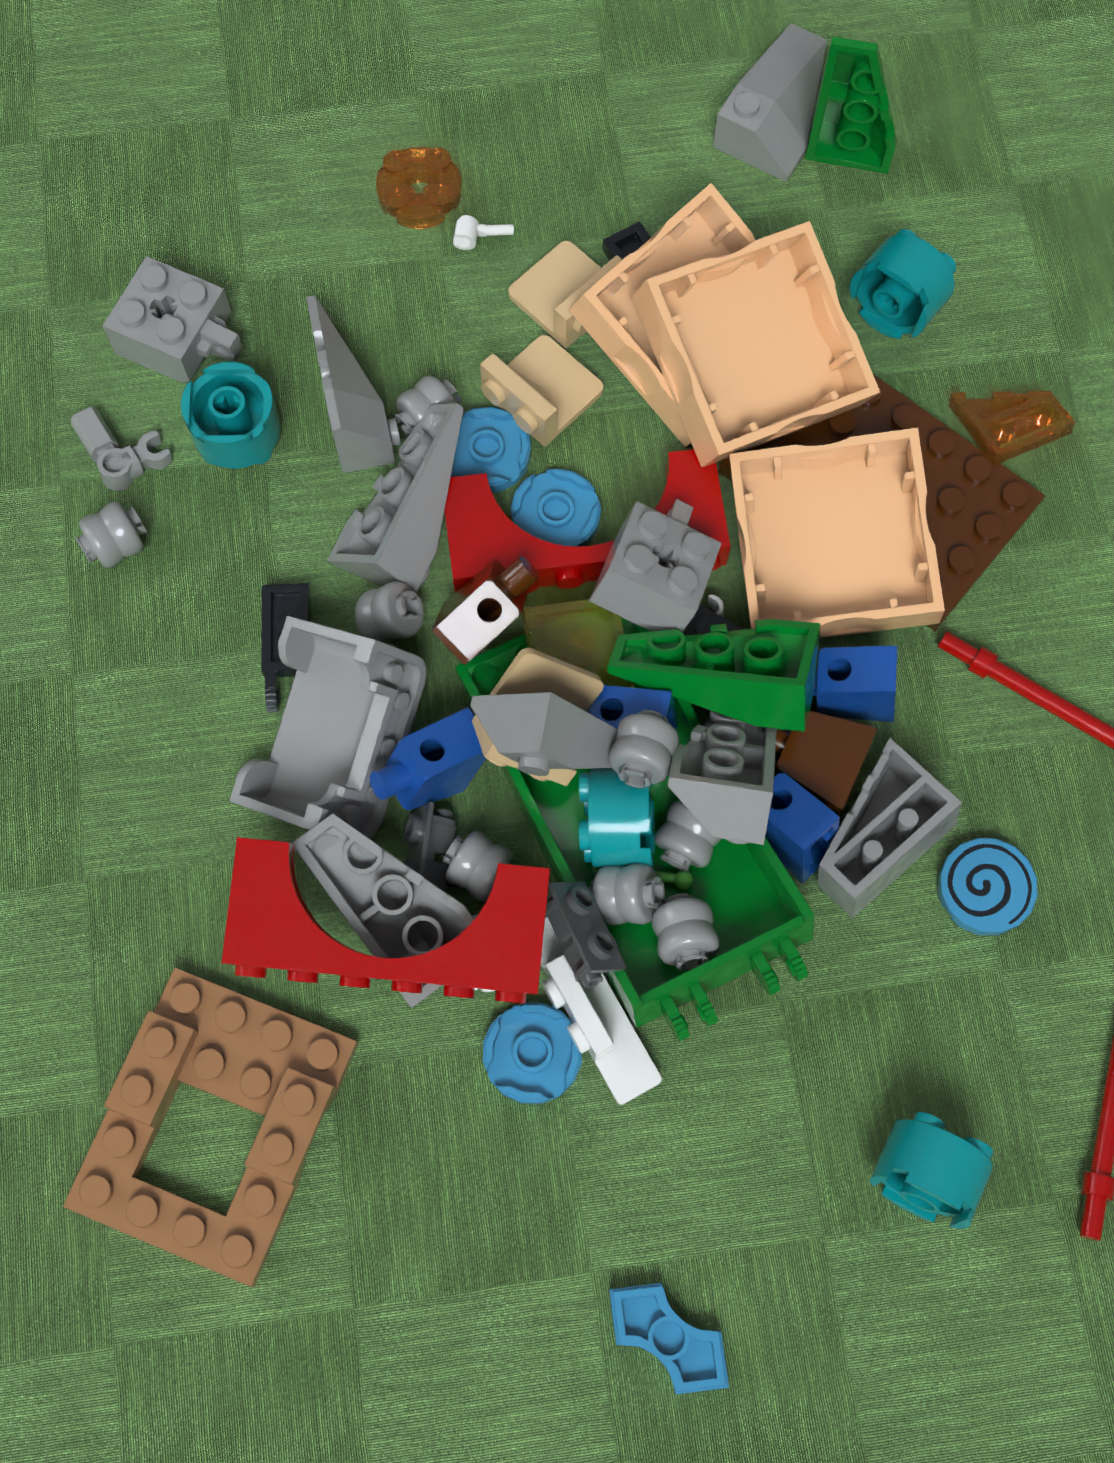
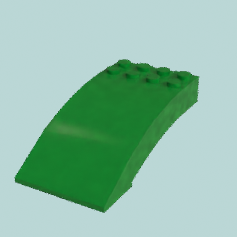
M591 603L472 658L466 665L461 663L454 667L470 703L472 696L490 695L517 654L524 648L535 649L592 672L601 678L603 685L650 689L608 674L607 665L618 635L651 631ZM673 697L678 717L677 734L679 736V744L686 745L690 741L691 731L697 725H701L689 702ZM508 765L501 767L557 881L586 882L588 889L592 887L590 883L595 879L596 875L593 873L592 863H585L584 850H580L579 821L588 820V816H585L584 802H580L579 775L580 772H590L591 769H576L577 773L567 786L550 780L539 781L529 774ZM669 774L664 781L649 787V797H652V801H654L655 833L666 822L669 806L679 800L668 787ZM766 837L764 845L754 843L735 844L726 839H721L714 846L712 858L707 866L703 868L689 866L688 872L693 876V884L688 889L682 890L675 883L663 882L665 899L667 900L670 896L685 893L688 896L692 895L694 898H699L710 905L714 917L713 928L719 937L720 945L717 953L708 962L688 972H684L683 969L679 971L676 966L663 963L657 953L658 937L652 928L651 921L644 925L629 922L621 925L606 924L610 934L617 943V949L627 967L626 970L606 972L636 1028L664 1015L679 1041L690 1037L689 1026L684 1016L680 1014L678 1007L692 1001L699 1018L706 1026L709 1027L719 1021L706 993L753 970L768 995L775 994L781 990L779 979L768 962L779 956L785 963L788 972L796 981L808 977L807 967L796 948L813 940L815 915ZM655 844V853L652 854L654 865L651 868L654 871L674 874L681 871L660 858L664 851Z

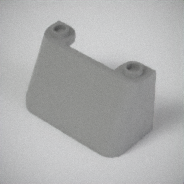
M287 616L278 641L279 657L284 665L296 669L297 672L269 761L252 759L239 770L230 802L308 830L333 813L371 839L380 828L389 798L381 800L375 795L370 784V774L384 768L398 742L410 733L425 685V663L417 655L380 641Z

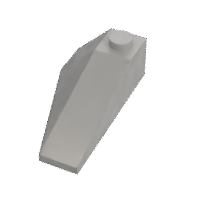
M790 23L738 82L717 114L713 147L787 182L807 150L827 39Z
M458 403L431 405L400 447L398 454L402 459L400 463L385 477L380 475L372 487L378 493L363 514L356 509L346 522L327 559L329 563L380 586L399 581L406 583L417 592L419 586L427 579L430 572L429 566L437 552L463 407Z
M554 693L472 696L470 706L498 753L519 763L518 770L531 775L547 776L549 769L611 768L608 757L616 742L617 729Z
M710 711L709 720L703 726L697 725L691 731L690 741L686 745L679 744L672 755L668 787L712 837L726 839L735 844L754 843L764 845L773 796L776 728L753 726Z

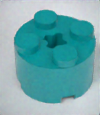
M901 229L895 235L887 238L854 274L850 282L852 301L856 296L858 297L863 307L859 314L867 324L879 333L896 339H900L903 334H912L911 338L916 337L953 295L955 287L953 274L957 268L956 263L949 254L939 252L934 246L918 238L911 230Z
M221 362L203 369L204 374L194 383L191 380L186 385L181 397V412L194 445L204 461L230 469L244 468L267 462L272 456V450L279 440L281 422L270 386L266 380L256 374L253 368L238 362Z
M592 768L590 772H580V802H584L585 816H588V820L579 821L580 850H584L585 863H592L593 867L626 866L634 863H644L653 866L655 817L654 801H652V797H649V787L636 788L625 784V781H621L618 774L612 768Z
M916 1112L913 1120H897L891 1129L870 1178V1183L874 1187L882 1182L885 1186L881 1195L913 1215L934 1223L937 1214L952 1218L949 1225L950 1228H969L993 1169V1164L990 1161L994 1152L993 1149L978 1139L972 1137H964L962 1139L944 1130L946 1124L942 1120L925 1112Z

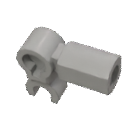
M86 408L74 414L71 418V426L91 459L97 462L102 482L108 489L113 491L125 490L132 485L135 478L144 474L143 470L148 468L163 469L172 462L169 449L162 450L159 453L149 452L153 447L162 444L157 431H150L144 434L139 439L138 445L132 448L128 445L120 449L117 440L97 408Z

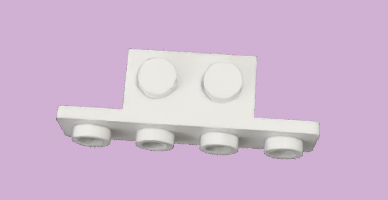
M546 917L541 968L548 979L542 982L543 988L555 1009L563 1006L572 1024L566 1028L578 1051L581 1054L586 1051L589 1052L616 1102L619 1105H624L659 1085L662 1077L603 973H601L603 981L591 988H584L582 982L575 981L574 973L563 952L574 941L571 937L566 942H559L548 917Z

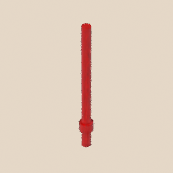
M946 631L937 647L969 665L968 671L982 679L986 676L990 677L1114 749V727L998 661L999 655L983 646L977 649Z
M1114 1035L1090 1172H1084L1081 1194L1085 1195L1086 1198L1079 1236L1095 1241H1101L1107 1201H1113L1114 1178L1111 1177L1114 1163Z

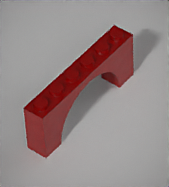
M694 449L668 452L665 472L666 487L654 510L667 515L669 510L673 508L676 499L692 506L693 510L687 526L722 543L712 571H715L720 566L727 565L731 548L717 465L713 463L702 468ZM487 473L450 478L445 504V518L455 593L493 561L499 562L506 569L520 556L526 558L534 566L540 577L525 590L526 594L536 591L539 587L557 586L561 589H572L581 586L584 582L598 581L614 540L592 546L578 547L553 544L541 540L522 530L505 515L491 492Z
M237 837L221 964L235 965L234 975L266 978L267 968L288 970V981L318 983L319 973L340 975L339 986L370 988L371 978L392 980L391 991L422 993L423 983L444 985L443 996L473 999L475 988L496 990L495 1001L526 1004L527 993L538 994L550 868L498 863L496 878L485 905L473 922L461 934L441 947L424 954L403 958H381L370 956L345 946L327 933L315 920L306 906L298 886L294 860L295 846L290 842Z

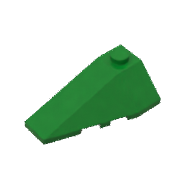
M832 36L816 102L805 160L888 174L897 138L878 44Z
M764 619L755 620V628L727 631L726 624L710 625V633L685 636L678 629L618 635L607 670L608 674L653 690L670 691L675 698L753 726L805 732L813 697L820 623Z

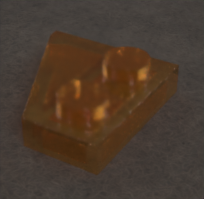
M1029 391L1025 394L993 392L991 399H966V392H956L951 394L949 403L951 410L982 451L988 455L994 466L1072 434L1075 424L1073 418L1051 391Z

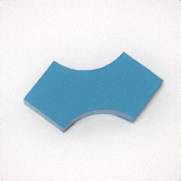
M662 1283L609 1289L616 1345L637 1346L652 1353L668 1371L675 1394L729 1388L721 1331L700 1330L683 1321L670 1307Z

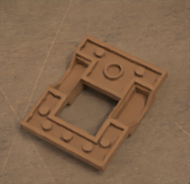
M174 968L154 1013L148 1011L103 1106L108 1108V1111L63 1207L247 1286L255 1287L299 1185L308 1150L324 1114L338 1094L359 1043L356 1040ZM181 1082L265 1116L244 1165L247 1166V1169L226 1215L137 1178Z

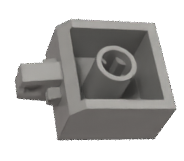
M148 256L141 263L102 326L116 355L182 383L191 380L203 358H208L209 354L234 362L243 348L239 335L226 328V320L232 311L224 288Z
M676 499L673 508L669 510L667 515L636 501L612 544L589 601L651 632L678 629L683 632L698 610L722 543L688 527L693 507Z

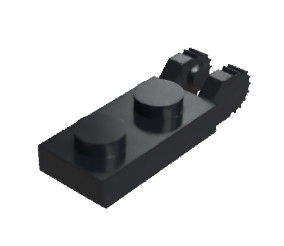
M309 583L262 585L261 672L265 678V704L268 712H279L281 692L278 677L294 676L295 678L297 672L296 669L287 667L282 663L279 657L278 641L287 616L311 622V589Z

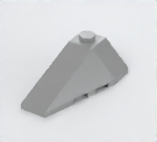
M316 296L306 297L331 429L342 472L348 473L395 463L392 446L401 445L396 418L386 419L381 398Z
M333 813L291 843L375 957L403 958L424 954L450 942L461 934L474 920L463 904ZM423 983L422 993H400L409 1006L413 1008L443 985Z

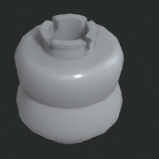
M425 376L416 383L413 389L406 390L398 395L396 407L399 413L395 414L394 417L398 424L403 422L399 427L409 436L431 405L460 404L461 397L459 394L452 395L457 390L447 379H443L441 382L434 376Z
M110 502L98 513L89 514L80 519L78 524L83 535L76 536L75 539L90 564L98 558L104 568H112L120 563L124 557L136 555L143 550L144 544L139 536L148 532L133 507L124 511L119 502Z
M394 581L386 583L380 588L364 592L356 603L355 620L358 629L364 637L385 644H391L398 639H405L415 635L421 628L423 604L415 590L409 585Z
M643 710V712L640 711L637 714H630L624 717L618 725L616 742L609 753L608 759L611 768L618 774L619 779L625 781V784L636 788L649 787L650 784L664 781L670 772L671 757L679 744V736L666 717L661 719L663 715L658 712Z
M680 800L673 802L669 806L666 822L658 828L654 835L655 844L664 851L660 858L686 872L689 871L690 865L699 868L707 866L712 858L714 846L721 840V838L712 837Z
M473 831L465 840L458 835L447 850L442 861L449 864L445 876L446 880L451 885L466 889L477 901L486 902L496 878L498 863L512 864L514 854L508 848L494 844L490 838L480 831Z
M634 863L626 866H604L598 870L595 879L590 883L592 887H589V891L595 897L596 905L605 924L621 925L627 922L641 925L647 924L652 920L653 913L663 905L662 901L665 900V888L661 878L657 877L650 865L644 863Z
M685 893L676 894L668 897V900L665 899L663 905L653 913L651 925L658 937L657 953L663 963L676 966L679 971L683 969L684 972H688L708 962L717 953L720 940L713 928V912L707 902L694 898L692 895L688 896Z

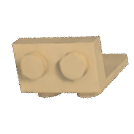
M562 241L510 285L508 289L509 298L567 349L581 335L587 333L569 309L588 289L620 263L622 259L616 255L601 268L572 242Z
M547 335L539 336L508 365L493 353L480 364L481 390L485 397L495 406H499L502 410L511 413L516 424L525 433L531 434L544 447L603 394L604 386L602 381Z
M524 648L517 654L490 695L552 692L587 712L591 704L602 692L604 685L601 678L592 672L535 649ZM475 715L472 723L484 757L497 766L505 767L508 765L518 769L519 763L498 753ZM549 769L547 776L529 775L539 781L550 780L567 786L577 773V770Z

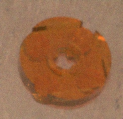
M411 147L401 151L392 150L384 156L383 166L378 171L376 178V190L381 209L386 215L388 212L391 216L395 217L397 223L406 228L426 229L437 226L445 221V215L453 207L454 211L457 209L461 201L462 188L459 170L451 161L448 151L443 148ZM418 182L429 185L423 188V193H415L414 188L410 186Z

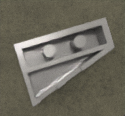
M889 738L871 775L866 779L858 799L850 813L846 815L819 864L818 886L853 919L956 825L962 802L897 743Z

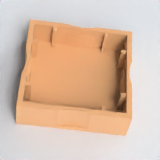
M712 183L672 216L638 250L626 256L588 289L569 309L684 447L691 444L690 438L631 297L648 278L704 258H716L732 254L755 241L753 233Z
M810 221L755 240L732 254L716 258H704L648 278L631 297L702 468L728 458L731 453L744 452L857 408L880 393L857 334L841 309L834 278Z
M918 428L853 436L827 445H789L729 454L750 629L755 628V620L764 619L820 623V639L940 623L945 609L936 547L929 532L926 519L927 486Z

